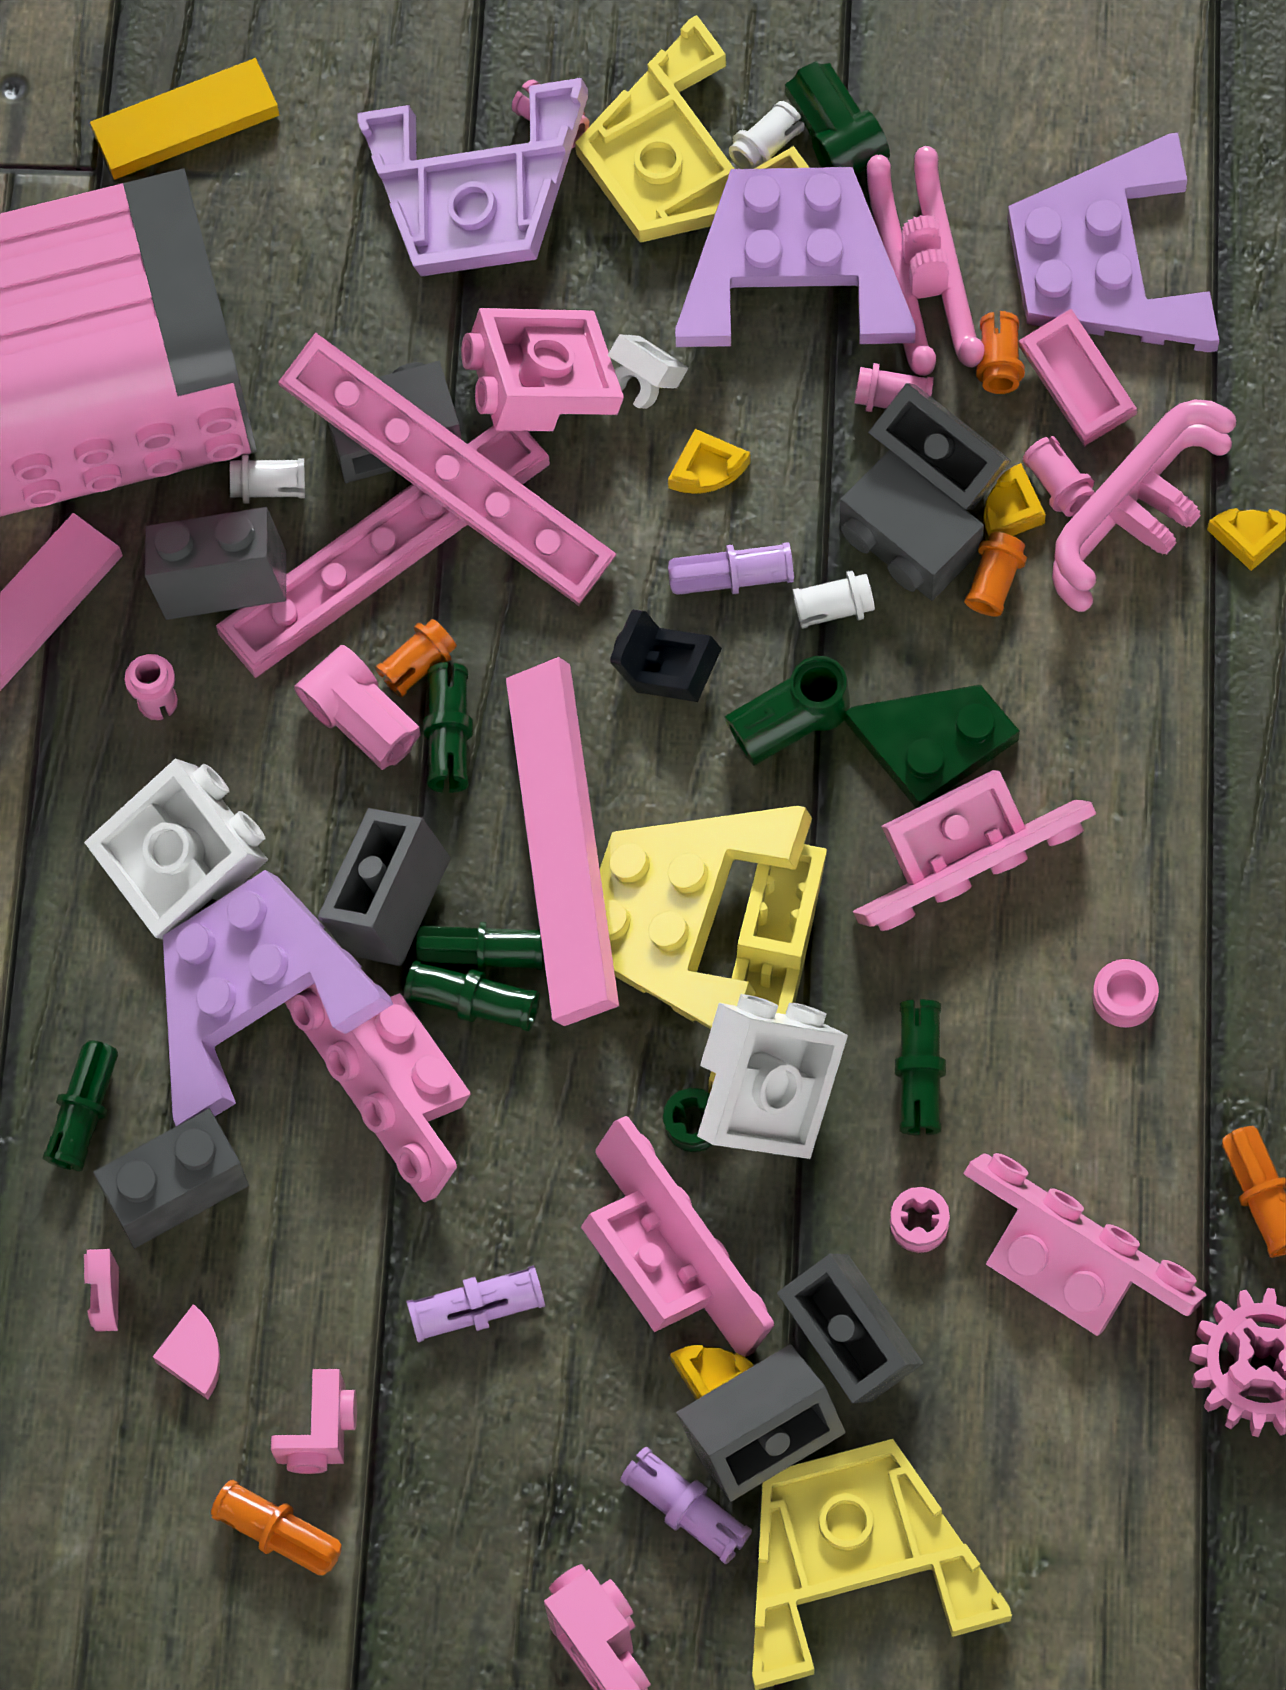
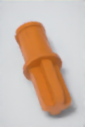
M1254 1126L1238 1128L1222 1139V1147L1243 1192L1239 1196V1202L1242 1206H1249L1267 1245V1252L1270 1258L1286 1255V1178H1279L1259 1130Z
M230 1480L223 1486L211 1509L212 1519L221 1521L259 1542V1550L261 1552L269 1554L274 1550L319 1576H324L333 1569L342 1550V1545L338 1539L294 1516V1509L291 1505L284 1503L278 1507L240 1486L235 1480Z

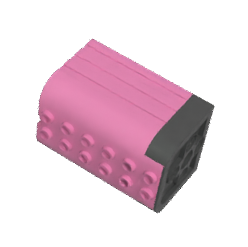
M185 168L0 214V517L257 452Z

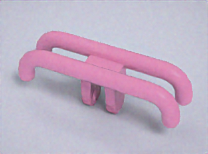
M923 146L917 150L914 156L915 181L922 215L913 217V219L904 223L903 231H901L891 182V164L888 158L883 155H875L867 163L868 192L874 222L915 323V343H903L911 370L919 376L929 375L934 370L936 364V354L928 345L918 299L942 295L955 352L963 365L975 367L982 361L984 356V344L976 337L943 201L938 171V154L932 147Z
M1194 399L1179 403L1161 418L1065 525L1056 540L1052 579L1057 594L1070 608L1078 612H1084L1093 604V596L1089 590L1096 583V575L1083 560L1116 524L1162 555H1167L1177 543L1175 541L1176 538L1173 536L1174 534L1169 531V528L1161 524L1137 503L1138 499L1172 518L1181 526L1184 525L1186 528L1188 526L1191 528L1201 515L1197 509L1198 506L1188 496H1184L1181 491L1159 475L1181 451L1188 447H1202L1217 456L1227 454L1232 447L1231 438L1227 433L1233 431L1236 426V418L1232 411L1208 400Z

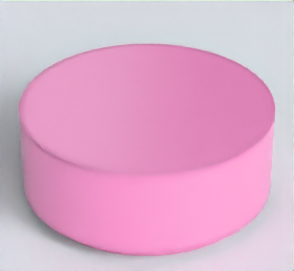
M1130 959L1113 961L1104 966L1095 979L1092 994L1094 1007L1100 1017L1111 1025L1125 1028L1140 1025L1155 1010L1159 993L1158 982L1153 972L1138 961Z

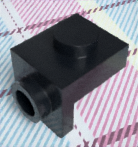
M633 609L623 630L615 640L610 662L637 693L698 702L722 648L710 635L659 628L646 611Z

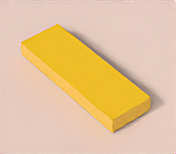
M253 58L93 120L90 124L111 175L115 180L280 116L277 102L256 58Z

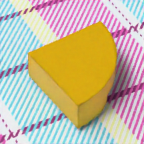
M695 429L668 478V488L691 494L707 493L723 488L736 480L746 470L751 462L750 452Z
M1022 463L1008 469L999 477L997 484L993 487L986 500L983 513V532L986 541L993 532L1014 536L1045 524L1046 514Z
M1237 508L1229 509L1209 520L1207 531L1252 571L1286 541V515L1269 509L1268 512L1261 510L1239 511Z
M703 1345L687 1346L670 1354L672 1363L696 1400L754 1366L751 1361L738 1353L735 1354L721 1348L703 1347Z

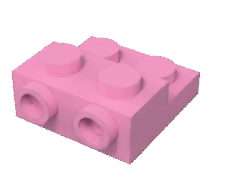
M479 308L471 333H466L463 337L461 358L465 370H476L479 379L475 388L476 408L480 414H490L495 431H554L560 414L618 415L624 396L611 358L607 356L609 352L594 311Z
M582 1564L566 1571L550 1585L549 1590L553 1595L544 1600L550 1629L593 1690H648L651 1684L631 1655L633 1653L630 1631L636 1626L630 1617L633 1614V1610L621 1591L611 1579L600 1585L590 1569L586 1570Z

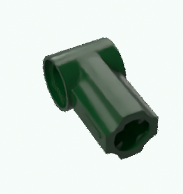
M817 61L800 68L796 75L785 84V95L800 114L801 121L804 122L806 129L812 137V147L821 168L853 167L856 175L867 170V163L872 156L883 155L889 159V145L879 122L869 110L860 111L830 63L820 64Z
M813 656L804 659L795 667L789 679L725 716L726 724L746 759L755 766L813 731H827L840 725L845 720V711L850 709L848 682L844 669L836 660L826 656ZM818 685H827L836 691L829 700L823 702H814L805 697L812 687Z

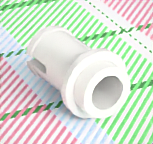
M778 101L772 107V110L749 131L740 130L733 136V145L729 147L732 161L739 169H754L770 160L791 139L804 131V122L798 121L801 118L800 114L789 103Z
M249 454L242 455V460H230V497H243V503H249L250 497L305 498L304 458H298V460H249Z
M853 571L846 572L847 578L803 589H793L801 628H808L810 625L856 615L857 620L864 619L865 612L875 610L867 574L855 576Z

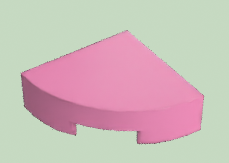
M110 1249L87 1250V1254H84L85 1283L91 1284L90 1309L88 1310L91 1327H94L95 1331H118L119 1266Z
M193 1304L154 1354L153 1358L158 1365L208 1400L219 1379L220 1348L211 1323L201 1310Z

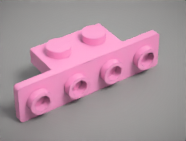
M992 770L881 826L906 878L907 884L854 910L853 913L859 924L869 927L878 924L880 931L892 929L915 916L913 906L933 896L937 903L959 896L972 887L969 878L991 868L993 874H999L1022 864L1028 859L1025 852L1026 849L1044 840H1047L1049 846H1054L1076 837L1084 831L1081 822L1096 815V811L1089 801L1073 800L1024 825L1000 771Z
M315 983L285 1002L293 1021L305 1032L324 1059L329 1073L340 1082L360 1111L366 1126L376 1134L395 1161L403 1179L411 1184L423 1202L436 1198L456 1170L457 1164L428 1122L462 1108L471 1095L470 1091L400 993L390 997L393 1005L349 1033L344 1034L332 1027Z
M624 1116L614 1121L597 1146L596 1155L625 1197L590 1213L581 1226L582 1230L654 1332L705 1308L736 1353L744 1357L753 1354L774 1327L773 1319L768 1314L765 1303L756 1292L751 1290L731 1262L724 1245L714 1238L692 1207L687 1193L677 1186L655 1155L650 1141L640 1134L629 1117Z
M983 1153L970 1161L964 1171L965 1176L1018 1209L986 1265L1096 1336L1104 1331L1132 1283L1185 1316L1191 1315L1204 1300L1206 1293L1194 1286L1197 1280L1185 1268L1168 1260H1162L1159 1264L1139 1251V1241L1125 1230L1111 1224H1106L1104 1228L1082 1215L1084 1207L1070 1195L1057 1189H1049L1046 1192L1027 1180L1028 1171L1015 1160L999 1153H995L992 1157Z

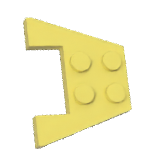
M697 15L683 25L680 29L681 35L666 51L661 49L648 63V71L628 92L623 90L575 142L576 155L640 243L711 227L730 170L735 169L680 95L681 91L726 67L725 52ZM793 146L754 169L810 167Z
M791 806L612 832L600 867V875L615 977L642 993L647 992L670 1005L678 1014L692 1022L695 1020L709 1029L712 1028L719 1003L737 1006L740 994L755 996L756 991L747 981L698 973L697 970L733 861L741 860L796 870L812 820L806 807Z
M894 1439L796 1464L763 1482L752 1681L755 1690L814 1675V1666L797 1605L892 1579L932 1570L952 1637L1011 1621L1012 1614L1008 1603L1001 1593H997L981 1570L980 1563L967 1544H963L942 1514L941 1507Z

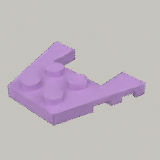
M582 78L529 86L530 142L417 160L416 115L409 105L358 113L360 129L366 137L373 155L371 157L388 194L393 215L412 264L421 277L537 259L588 99V88Z
M1178 133L1167 134L1008 206L1007 218L1027 324L1043 326L1072 309L1088 334L1104 336L1105 331L1140 336L1141 342L1164 345V341L1169 340L1195 344L1194 350L1215 352L1218 350L1219 335L1210 291L1156 299L1146 298L1127 199L1186 191L1187 176Z
M853 167L730 170L675 328L676 347L731 346V288L854 285L858 287L859 344L915 343L914 320Z
M266 870L163 935L172 1113L176 1126L209 1108L215 1117L236 1104L216 1054L215 1046L315 983L332 1027L344 1034L349 1033L393 1005L390 996L383 988L375 984L363 972L362 966L348 951L342 949L324 930L323 924L277 876Z

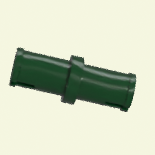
M442 662L428 669L429 715L423 720V734L429 740L428 787L436 792L443 793L444 779H447L449 770V793H456L465 790L469 786L467 776V740L473 736V719L467 715L468 669L464 665L454 663L453 677L449 678L448 686V662Z
M415 960L407 976L404 998L407 1001H418L458 1012V1018L461 1020L474 1022L479 1017L530 1031L537 1016L540 993L535 990L528 991L486 980V973L470 970L466 975L426 965Z
M914 999L906 1000L900 1003L901 1057L895 1059V1075L901 1078V1123L899 1124V1132L907 1135L921 1136V1126V1128H926V1135H934L941 1132L940 1078L946 1075V1060L940 1057L941 1003L934 1000L920 999V1008H915Z

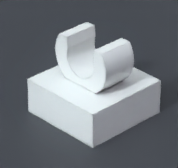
M619 334L607 355L623 365L615 369L622 391L631 377H636L639 380L641 390L633 405L643 409H647L655 403L659 394V388H677L689 368L641 336Z

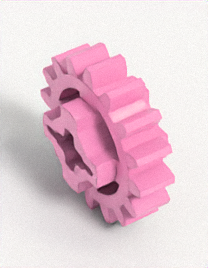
M1267 1288L1262 1303H1254L1248 1291L1242 1290L1239 1292L1237 1309L1234 1311L1222 1301L1215 1304L1213 1315L1218 1325L1203 1320L1200 1322L1196 1335L1206 1344L1192 1346L1189 1361L1205 1366V1368L1194 1373L1191 1382L1193 1388L1210 1387L1211 1393L1204 1404L1207 1412L1223 1405L1229 1410L1225 1426L1232 1429L1241 1418L1250 1420L1251 1435L1259 1437L1265 1422H1273L1275 1429L1280 1435L1286 1434V1306L1276 1305L1275 1289ZM1255 1322L1270 1323L1281 1328L1259 1327ZM1225 1340L1228 1343L1227 1350L1234 1357V1364L1223 1375L1219 1365V1348ZM1255 1354L1259 1359H1264L1269 1355L1274 1357L1276 1362L1273 1370L1266 1365L1255 1370L1250 1365L1253 1355ZM1247 1395L1265 1397L1272 1403L1255 1402L1245 1397Z

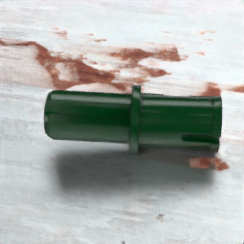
M480 922L479 928L423 926L419 928L417 933L416 956L417 960L424 964L477 966L478 971L485 972L486 966L536 968V970H543L544 955L540 929L487 928V922Z
M89 1040L82 1046L67 1093L59 1094L56 1100L60 1109L52 1136H50L46 1151L43 1154V1159L46 1162L67 1170L73 1169L78 1172L83 1170L89 1150L88 1147L98 1120L105 1118L107 1109L102 1106L118 1058V1050L95 1040Z

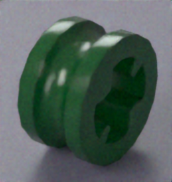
M687 1088L678 1091L669 1098L664 1106L662 1118L667 1136L674 1146L683 1151L695 1153L707 1150L713 1146L711 1143L697 1137L698 1133L687 1134L684 1124L675 1123L676 1117L680 1115L685 1118L684 1109L692 1106L699 1107L703 1117L710 1093L703 1089Z

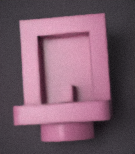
M313 1369L311 1435L271 1436V1451L276 1463L287 1464V1470L290 1472L317 1474L327 1471V1464H344V1430L356 1429L357 1398L355 1390H345V1383L340 1369Z

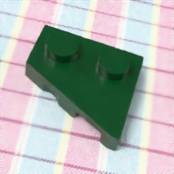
M981 684L852 706L845 711V723L916 808L938 798L1019 741L1020 730Z

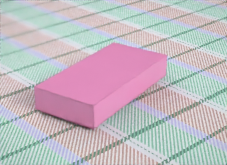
M1072 309L1019 340L1020 349L1084 446L1137 415L1136 406Z

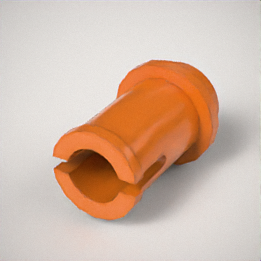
M1000 311L999 333V329L995 328L994 312H990L980 319L984 356L976 367V377L982 382V386L986 391L994 394H1006L1015 391L1019 387V382L1025 376V366L1019 360L1018 354L1019 319L1013 313Z
M993 532L987 541L980 543L978 552L982 558L971 589L964 600V603L969 608L984 615L1001 616L1004 610L1003 605L1017 569L1025 567L1027 557L1023 553L1025 544L1021 540L1006 533Z
M431 619L426 625L417 623L414 626L416 633L385 661L375 666L379 676L382 678L384 676L387 677L384 682L399 697L407 694V691L428 673V669L439 662L449 663L452 660L450 653L457 645L449 633L434 619Z

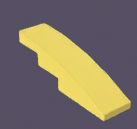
M804 844L796 870L757 864L738 940L737 958L731 979L749 982L756 991V997L778 1005L776 1013L786 1014L788 1004L796 1002L827 856L826 848ZM712 1071L709 1077L708 1093L711 1092L716 1073Z

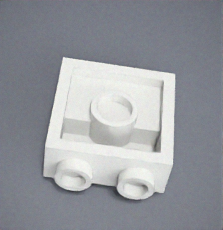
M175 758L84 842L155 938L163 939V935L190 919L211 899L219 900L238 888L268 861L267 857L258 847L265 840L262 830L244 812L239 811L235 815L232 813L222 799L229 793L228 786L206 764H202L198 768L196 765Z
M740 994L737 1006L719 1003L700 1066L716 1073L697 1137L712 1145L810 1159L848 1035L824 1024L826 1013L798 1003H789L786 1014L776 1013L778 1009L777 1004L746 994Z

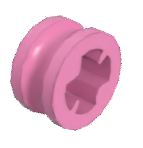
M925 1187L910 1188L902 1192L893 1203L890 1213L891 1234L904 1249L916 1253L929 1252L937 1248L946 1238L950 1220L949 1207L944 1198L936 1191ZM911 1207L919 1213H923L928 1209L932 1210L935 1215H932L931 1227L934 1229L928 1233L921 1227H916L909 1231L904 1226L908 1224V1212L905 1211Z

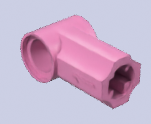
M340 645L294 686L295 692L302 703L322 724L328 728H333L336 725L381 770L399 763L411 752L412 746L421 736L420 727L378 688V682L370 669L352 650L344 645Z

